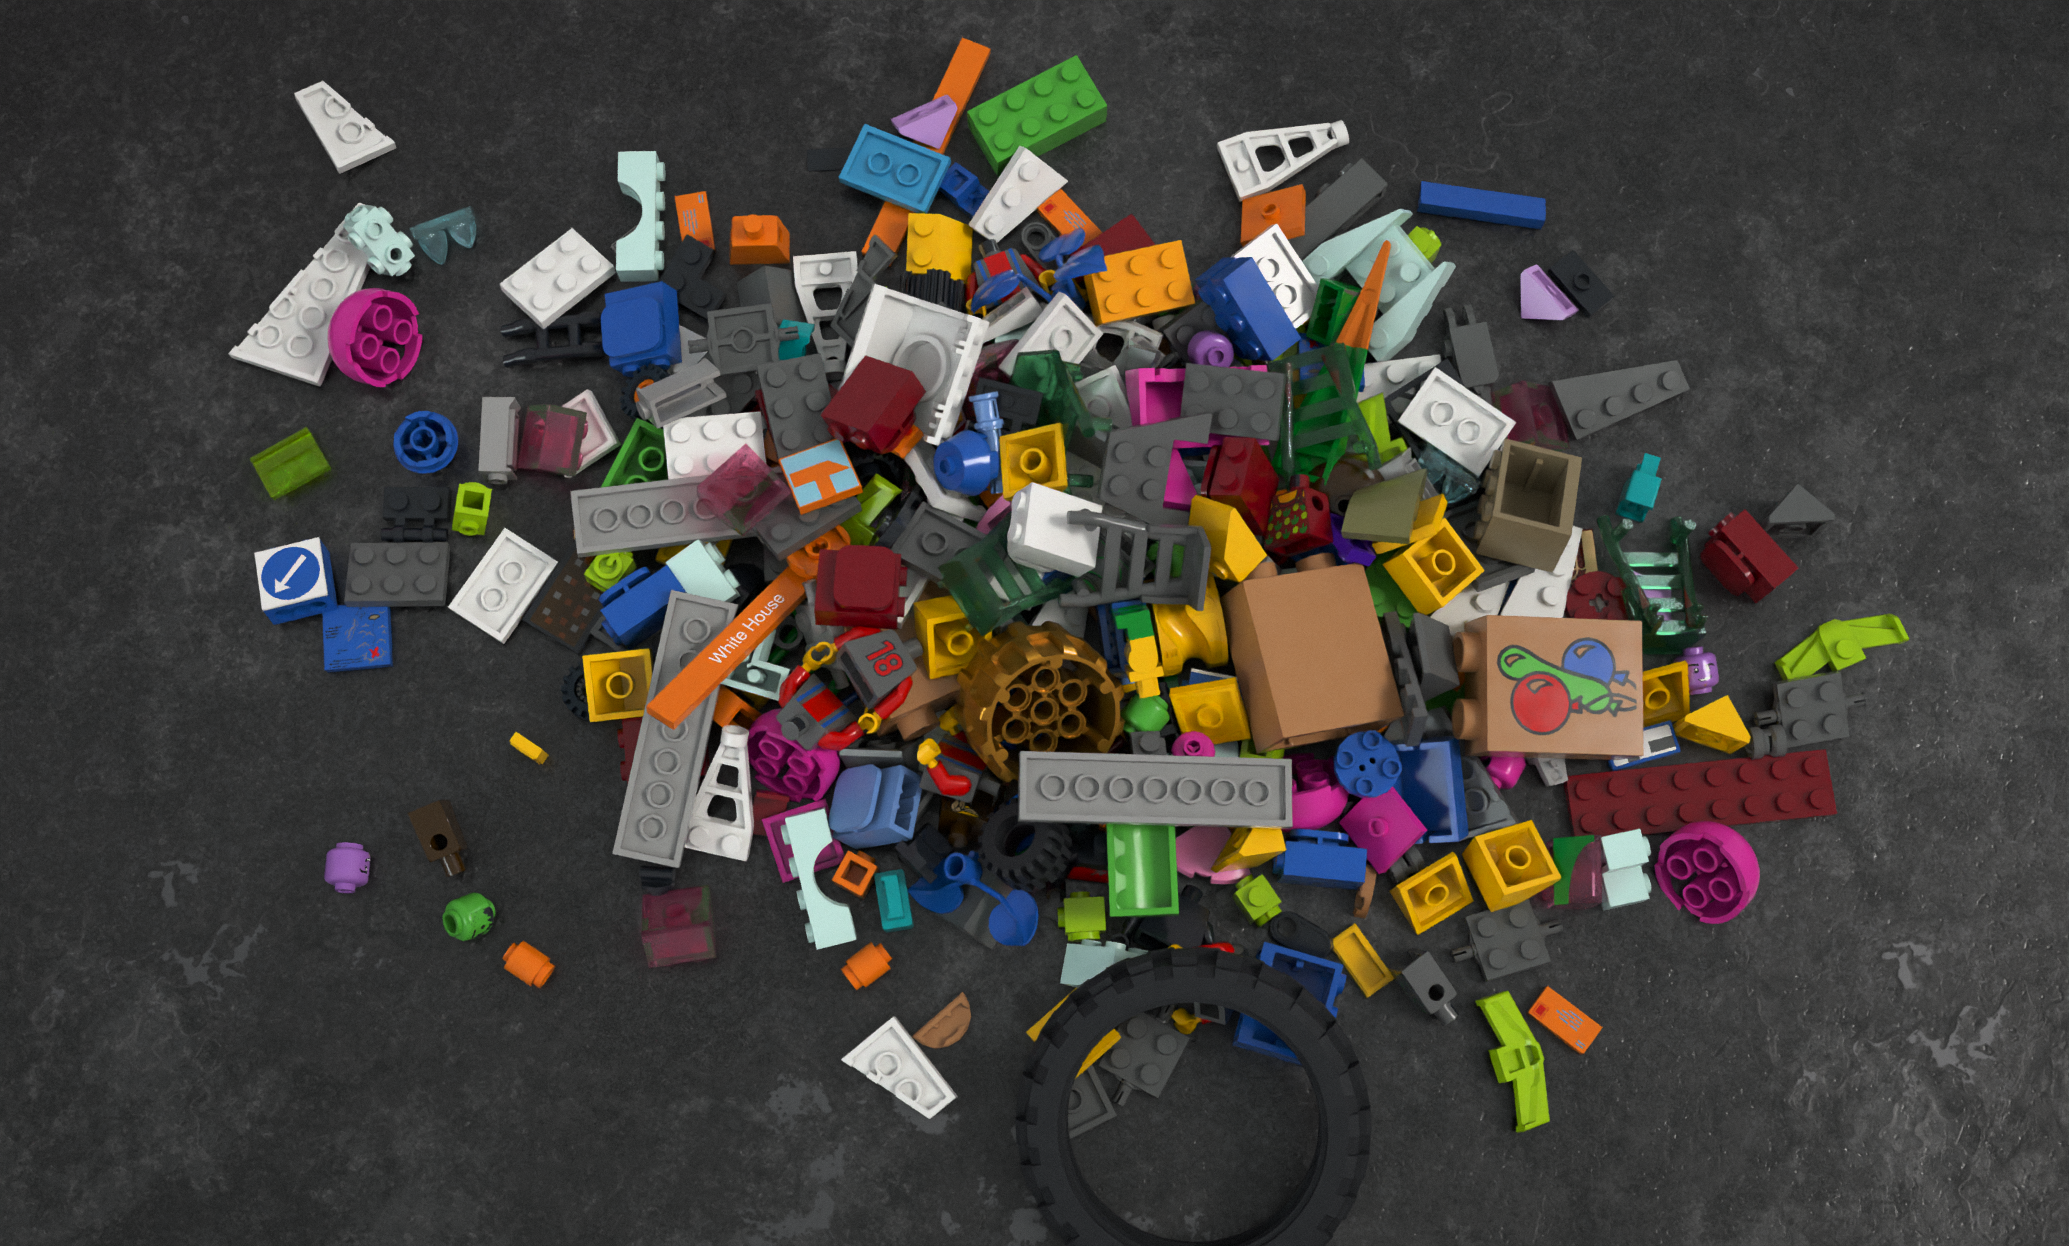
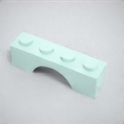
M656 151L618 152V183L623 194L633 197L642 205V217L636 229L628 236L616 241V272L621 282L659 281V270H664V253L659 251V240H664L665 238L664 222L660 221V211L665 210L664 192H660V181H665L666 173L665 164L659 161Z
M823 807L785 817L786 824L780 827L784 844H791L794 857L788 858L793 878L799 877L802 890L796 892L800 909H807L810 922L805 923V930L809 943L815 942L818 950L856 940L857 935L849 904L840 903L827 897L818 887L814 875V865L818 854L833 841L826 808Z

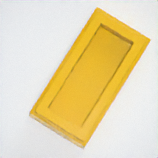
M1355 923L1333 938V953L1340 963L1343 964V967L1366 998L1395 979Z

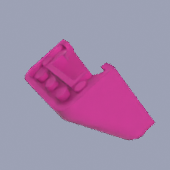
M1267 365L1227 367L1267 372ZM1138 368L1125 371V384L1132 426L1145 423L1151 424L1180 417L1186 368ZM1209 433L1208 444L1174 440L1173 448L1212 447L1213 445H1222L1224 437L1240 436ZM1256 438L1259 445H1269V440Z

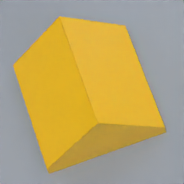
M1059 422L999 437L1003 498L1006 501H1012L1016 492L1032 482L1063 492L1068 487L1062 423Z
M1685 660L1643 671V728L1670 720L1671 722L1677 721L1690 714L1688 664Z
M1728 695L1684 716L1672 725L1676 736L1728 754H1732L1749 744L1751 738Z
M1235 827L1212 865L1211 870L1219 873L1253 868L1286 851L1282 830L1280 828Z
M1451 852L1389 891L1417 935L1474 902L1454 852Z

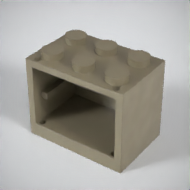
M1505 438L1500 451H1493L1489 466L1491 470L1486 469L1482 478L1481 488L1486 489L1485 495H1481L1477 507V513L1482 514L1481 521L1477 520L1473 532V539L1478 540L1476 554L1553 573L1572 535L1582 457Z

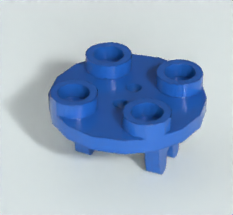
M1375 730L1359 731L1346 737L1337 747L1333 758L1334 773L1339 784L1347 792L1360 798H1375L1388 792L1396 783L1402 771V765L1394 745ZM1370 758L1374 760V764L1370 763ZM1359 766H1362L1364 770L1361 771L1359 769Z

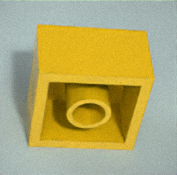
M1446 518L1442 519L1437 535L1403 546L1382 564L1418 613L1424 615L1443 608L1485 571Z

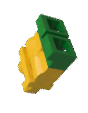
M1144 603L1111 609L1113 623L1118 630L1124 629L1127 643L1124 648V656L1128 664L1124 665L1126 676L1130 683L1135 682L1136 692L1139 694L1140 699L1160 695L1157 677L1164 676L1161 663L1158 661L1148 607Z

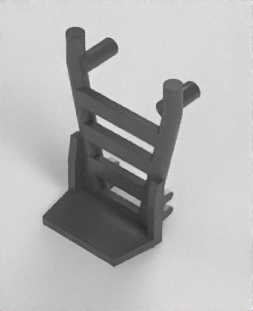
M1086 508L1080 511L1067 512V524L1084 525L1085 529L1090 532L1096 530L1097 526L1107 528L1100 591L1090 593L1084 581L1076 578L1071 583L1075 594H1059V607L1086 608L1140 598L1141 603L1189 605L1196 611L1204 610L1211 545L1202 526L1145 524L1090 511ZM1124 532L1133 535L1128 583L1126 587L1116 588L1121 534ZM1147 539L1158 540L1154 581L1143 583ZM1173 544L1184 547L1181 575L1175 578L1170 575Z

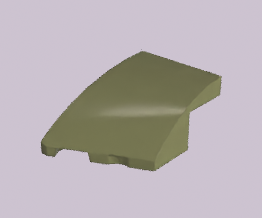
M1427 468L1356 490L1346 510L1341 531L1342 537L1410 544L1413 524L1417 520L1420 499H1423Z

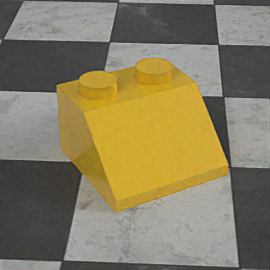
M909 213L906 271H912V275L916 276L918 274H927V269L933 268L948 271L951 273L950 279H961L964 281L963 288H965L967 277L971 274L973 229L967 224L941 214Z
M1195 495L1192 498L1188 525L1202 526L1211 545L1208 571L1216 574L1223 580L1228 578L1238 583L1242 582L1267 554L1236 508L1199 495Z
M958 594L913 603L915 633L923 647L922 658L929 679L958 674L961 668L966 669L977 652L976 645L984 638L992 639L991 617L979 625L972 617L974 614L991 610V606L982 596L977 604Z
M652 648L582 656L590 722L643 716L654 669Z
M1532 820L1475 836L1462 853L1490 912L1519 904L1562 878Z

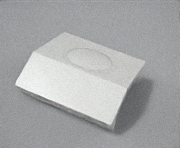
M873 284L839 390L865 355L913 371L926 391L913 409L916 413V421L913 425L920 428L924 436L921 439L939 446L953 436L990 322Z

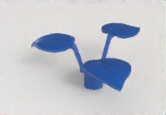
M1078 228L1069 234L1061 235L1047 243L1038 255L1042 263L1056 259L1058 269L1053 276L1057 282L1051 287L1052 295L1048 294L1022 273L1015 275L1014 271L1010 269L990 277L980 285L973 296L971 311L975 314L982 306L1007 296L1018 286L1019 281L1032 288L1045 298L1048 303L1052 301L1058 292L1064 293L1082 311L1086 307V302L1072 278L1107 271L1104 251L1099 245L1090 246L1076 252L1068 259L1067 263L1063 264V256L1075 252L1082 245L1085 239V232L1083 228Z
M1018 794L1013 796L1011 799L1018 798ZM1035 833L1026 836L1019 843L1016 853L1022 852L1031 846ZM970 851L968 856L961 853H952L947 858H943L938 866L933 869L938 877L931 884L920 877L908 889L910 895L921 906L936 913L947 914L956 910L963 901L964 894L961 885H974L1001 903L990 914L989 930L996 941L1006 946H1025L1031 941L1037 929L1038 908L1034 898L1022 889L1020 891L1014 889L1005 899L1003 895L982 883L980 878L982 877L983 870L978 861V858L981 857L975 851Z

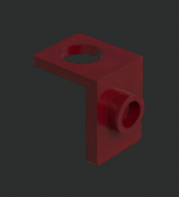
M762 789L755 790L753 834L767 836L762 819L785 812L787 802L790 799L789 794Z

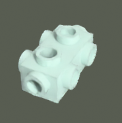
M371 205L356 207L345 216V223L343 224L349 233L347 238L351 244L358 250L365 252L369 257L367 263L377 274L389 276L395 274L400 276L407 272L411 267L409 261L415 256L410 250L413 246L411 240L403 232L399 231L397 233L390 225L393 222V218L383 207L378 209L376 206ZM394 249L396 254L391 257L390 252Z

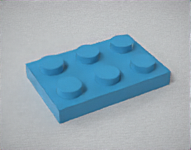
M864 124L839 175V181L842 184L912 212L927 214L951 164V158Z

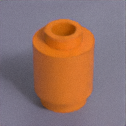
M522 941L519 945L514 942L502 958L506 961L504 969L530 987L534 984L536 987L541 988L555 968V965L549 962V957L525 941Z
M870 942L847 959V964L841 970L854 988L858 990L862 986L868 987L890 970L891 967L888 965V962L892 958L881 943L874 946Z

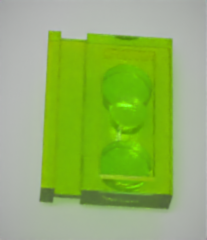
M307 427L249 458L274 501L332 469Z

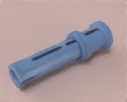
M998 391L969 396V401L973 402L977 421L974 424V428L977 432L988 436L985 441L988 443L990 450L997 451L999 472L997 478L990 481L991 494L1003 492L999 437L1002 436L1000 428H1003L1002 424H1004V421L999 417L996 398L999 396Z

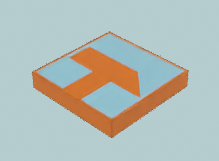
M833 439L778 459L800 515L863 493L861 483L842 441L838 439Z

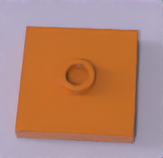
M1303 184L1242 200L1241 244L1243 247L1273 224L1279 226L1287 240L1305 235L1306 191Z

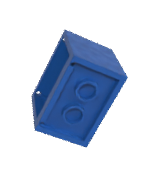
M1263 942L1259 946L1256 959L1264 961L1265 964L1280 972H1285L1304 985L1305 989L1317 1000L1321 1001L1336 1018L1338 1008L1333 1006L1334 999L1338 994H1342L1347 977L1346 974L1342 973L1343 964L1268 942ZM1240 1013L1232 1042L1233 1046L1302 1066L1292 1050L1272 1030L1259 1021Z

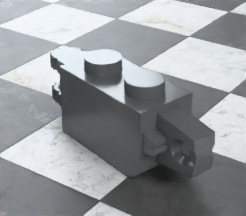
M1469 304L1463 305L1462 317L1465 325L1457 327L1452 308L1443 309L1447 333L1444 340L1441 341L1443 356L1445 359L1449 358V362L1465 387L1491 405L1490 390L1499 377V372L1487 322L1476 323L1473 307Z

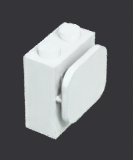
M1033 482L1016 492L1012 499L1011 521L1007 533L1008 555L1014 562L1043 572L1058 570L1080 577L1095 568L1100 527L1097 526L1096 530L1090 532L1085 529L1084 525L1067 524V512L1080 511L1086 508L1090 511L1102 513L1103 506Z

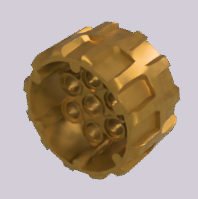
M1019 621L1009 624L1007 630L990 640L984 638L977 644L976 654L969 662L967 668H961L956 680L961 687L959 703L954 705L955 719L966 732L967 743L1003 782H1010L1012 779L1018 781L1020 751L1107 754L1115 737L1122 734L1125 720L1120 716V701L1124 697L1121 682L1108 670L1106 660L1082 637L1071 635L1059 623L1045 621L1041 626H1026L1023 622ZM1062 659L1069 660L1078 670L1073 672L1068 668H1060L1063 664ZM1045 669L1044 674L1040 678L1035 679L1037 673ZM1072 683L1070 689L1063 692L1064 687L1067 684ZM1013 688H1017L1016 692L1012 696H1010L1009 691ZM999 701L1002 705L995 710L997 702ZM1044 701L1041 708L1034 710L1039 702ZM1067 716L1068 721L1062 723L1064 717ZM1016 719L1014 725L1006 729L1007 724ZM1043 733L1039 740L1033 742L1038 734ZM1005 740L1010 744H1018L1017 750L1005 749L1000 742Z

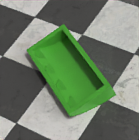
M1106 824L1110 917L1179 916L1175 826Z

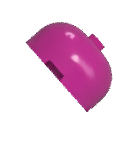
M380 288L362 289L347 296L335 309L329 322L327 334L329 352L340 371L354 381L376 387H386V384L395 381L397 378L403 379L415 365L422 345V334H418L416 315H419L412 301L401 293ZM384 341L400 345L405 344V353L401 360L396 349L382 346Z
M783 708L773 709L759 716L748 729L749 736L747 742L749 762L758 772L755 778L771 791L789 794V800L800 802L802 798H813L814 801L820 800L839 772V751L822 748L808 751L797 740L791 741L786 739L781 731L782 725L776 718ZM786 762H788L790 768L784 775L783 780H781L777 775Z
M1313 753L1292 754L1283 757V759H1292V774H1297L1299 787L1297 788L1296 781L1292 779L1293 827L1281 829L1282 832L1289 833L1292 829L1317 830L1333 822L1343 812L1348 801L1349 792L1339 784L1334 773V756H1331L1328 760L1314 759Z
M1712 821L1693 822L1676 830L1660 845L1658 862L1655 864L1658 884L1676 908L1680 910L1685 905L1690 913L1700 917V922L1710 924L1724 923L1736 917L1752 901L1760 881L1758 860L1750 844L1734 829ZM1696 871L1698 876L1683 889L1684 899H1682L1673 889L1670 873L1677 879L1684 880Z

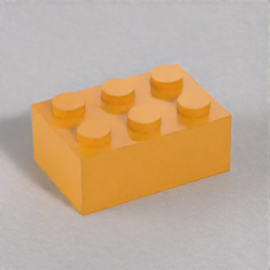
M1181 240L1104 256L1107 271L1084 275L1092 317L1096 327L1182 309L1195 304Z

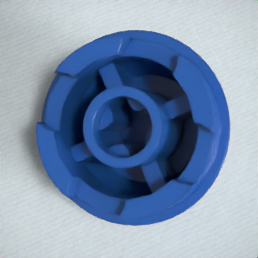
M430 411L414 412L405 417V420L395 432L394 452L398 461L410 471L422 474L440 471L455 456L458 447L457 431L451 421L441 414Z
M963 430L937 447L934 455V471L939 483L944 488L968 496H976L988 490L987 487L991 479H995L998 476L999 459L997 451H991L988 443L985 441L988 438L987 435L981 432Z

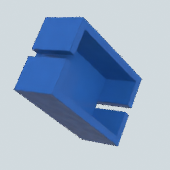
M1253 257L1222 258L1195 279L1196 284L1200 288L1198 293L1201 299L1211 306L1216 314L1215 321L1217 325L1227 332L1232 341L1233 350L1240 358L1245 360L1273 361L1301 339Z
M1454 736L1430 737L1423 741V738H1421L1418 746L1406 747L1404 739L1390 741L1394 745L1402 765L1401 774L1398 776L1393 787L1428 830L1414 844L1424 843L1429 840V843L1459 842L1468 836L1459 739H1456Z

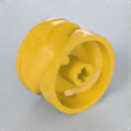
M1208 571L1203 611H1196L1189 605L1146 603L1150 612L1158 660L1163 667L1164 676L1161 677L1181 674L1184 662L1190 658L1201 659L1208 669L1228 664V644L1224 617L1215 580L1211 572ZM1154 579L1144 580L1143 583L1153 582Z

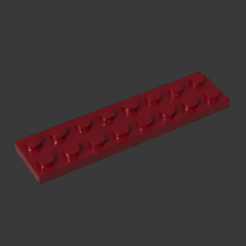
M1826 749L1786 753L1783 757L1764 755L1762 759L1755 760L1745 757L1567 776L1568 781L1564 782L1572 837L1594 835V841L1600 837L1636 829L1641 830L1642 836L1674 833L1682 826L1698 821H1712L1732 827L1828 817L1837 814Z

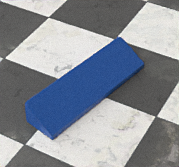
M1424 181L1420 183L1417 212L1534 229H1542L1545 223L1546 206L1544 198Z

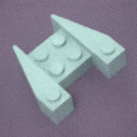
M1398 209L1323 242L1302 261L1318 287L1321 278L1339 281L1349 272L1363 288L1383 243L1386 240L1390 242V253L1377 306L1383 315L1373 324L1368 347L1369 352L1378 362L1389 361L1412 341L1418 326L1424 316H1427L1433 306V301L1441 288L1445 286L1456 267L1454 263L1445 261L1436 269L1432 266L1400 227L1413 215L1411 211Z

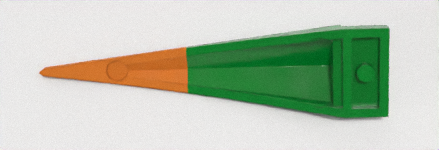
M1388 240L1383 243L1360 295L1331 350L1334 353L1342 392L1325 361L1309 392L1278 442L1271 464L1278 476L1290 478V476L1295 474H1304L1309 476L1310 482L1315 483L1320 477L1309 475L1308 473L1317 465L1327 462L1322 476L1325 480L1324 485H1326L1335 463L1345 454L1391 244Z

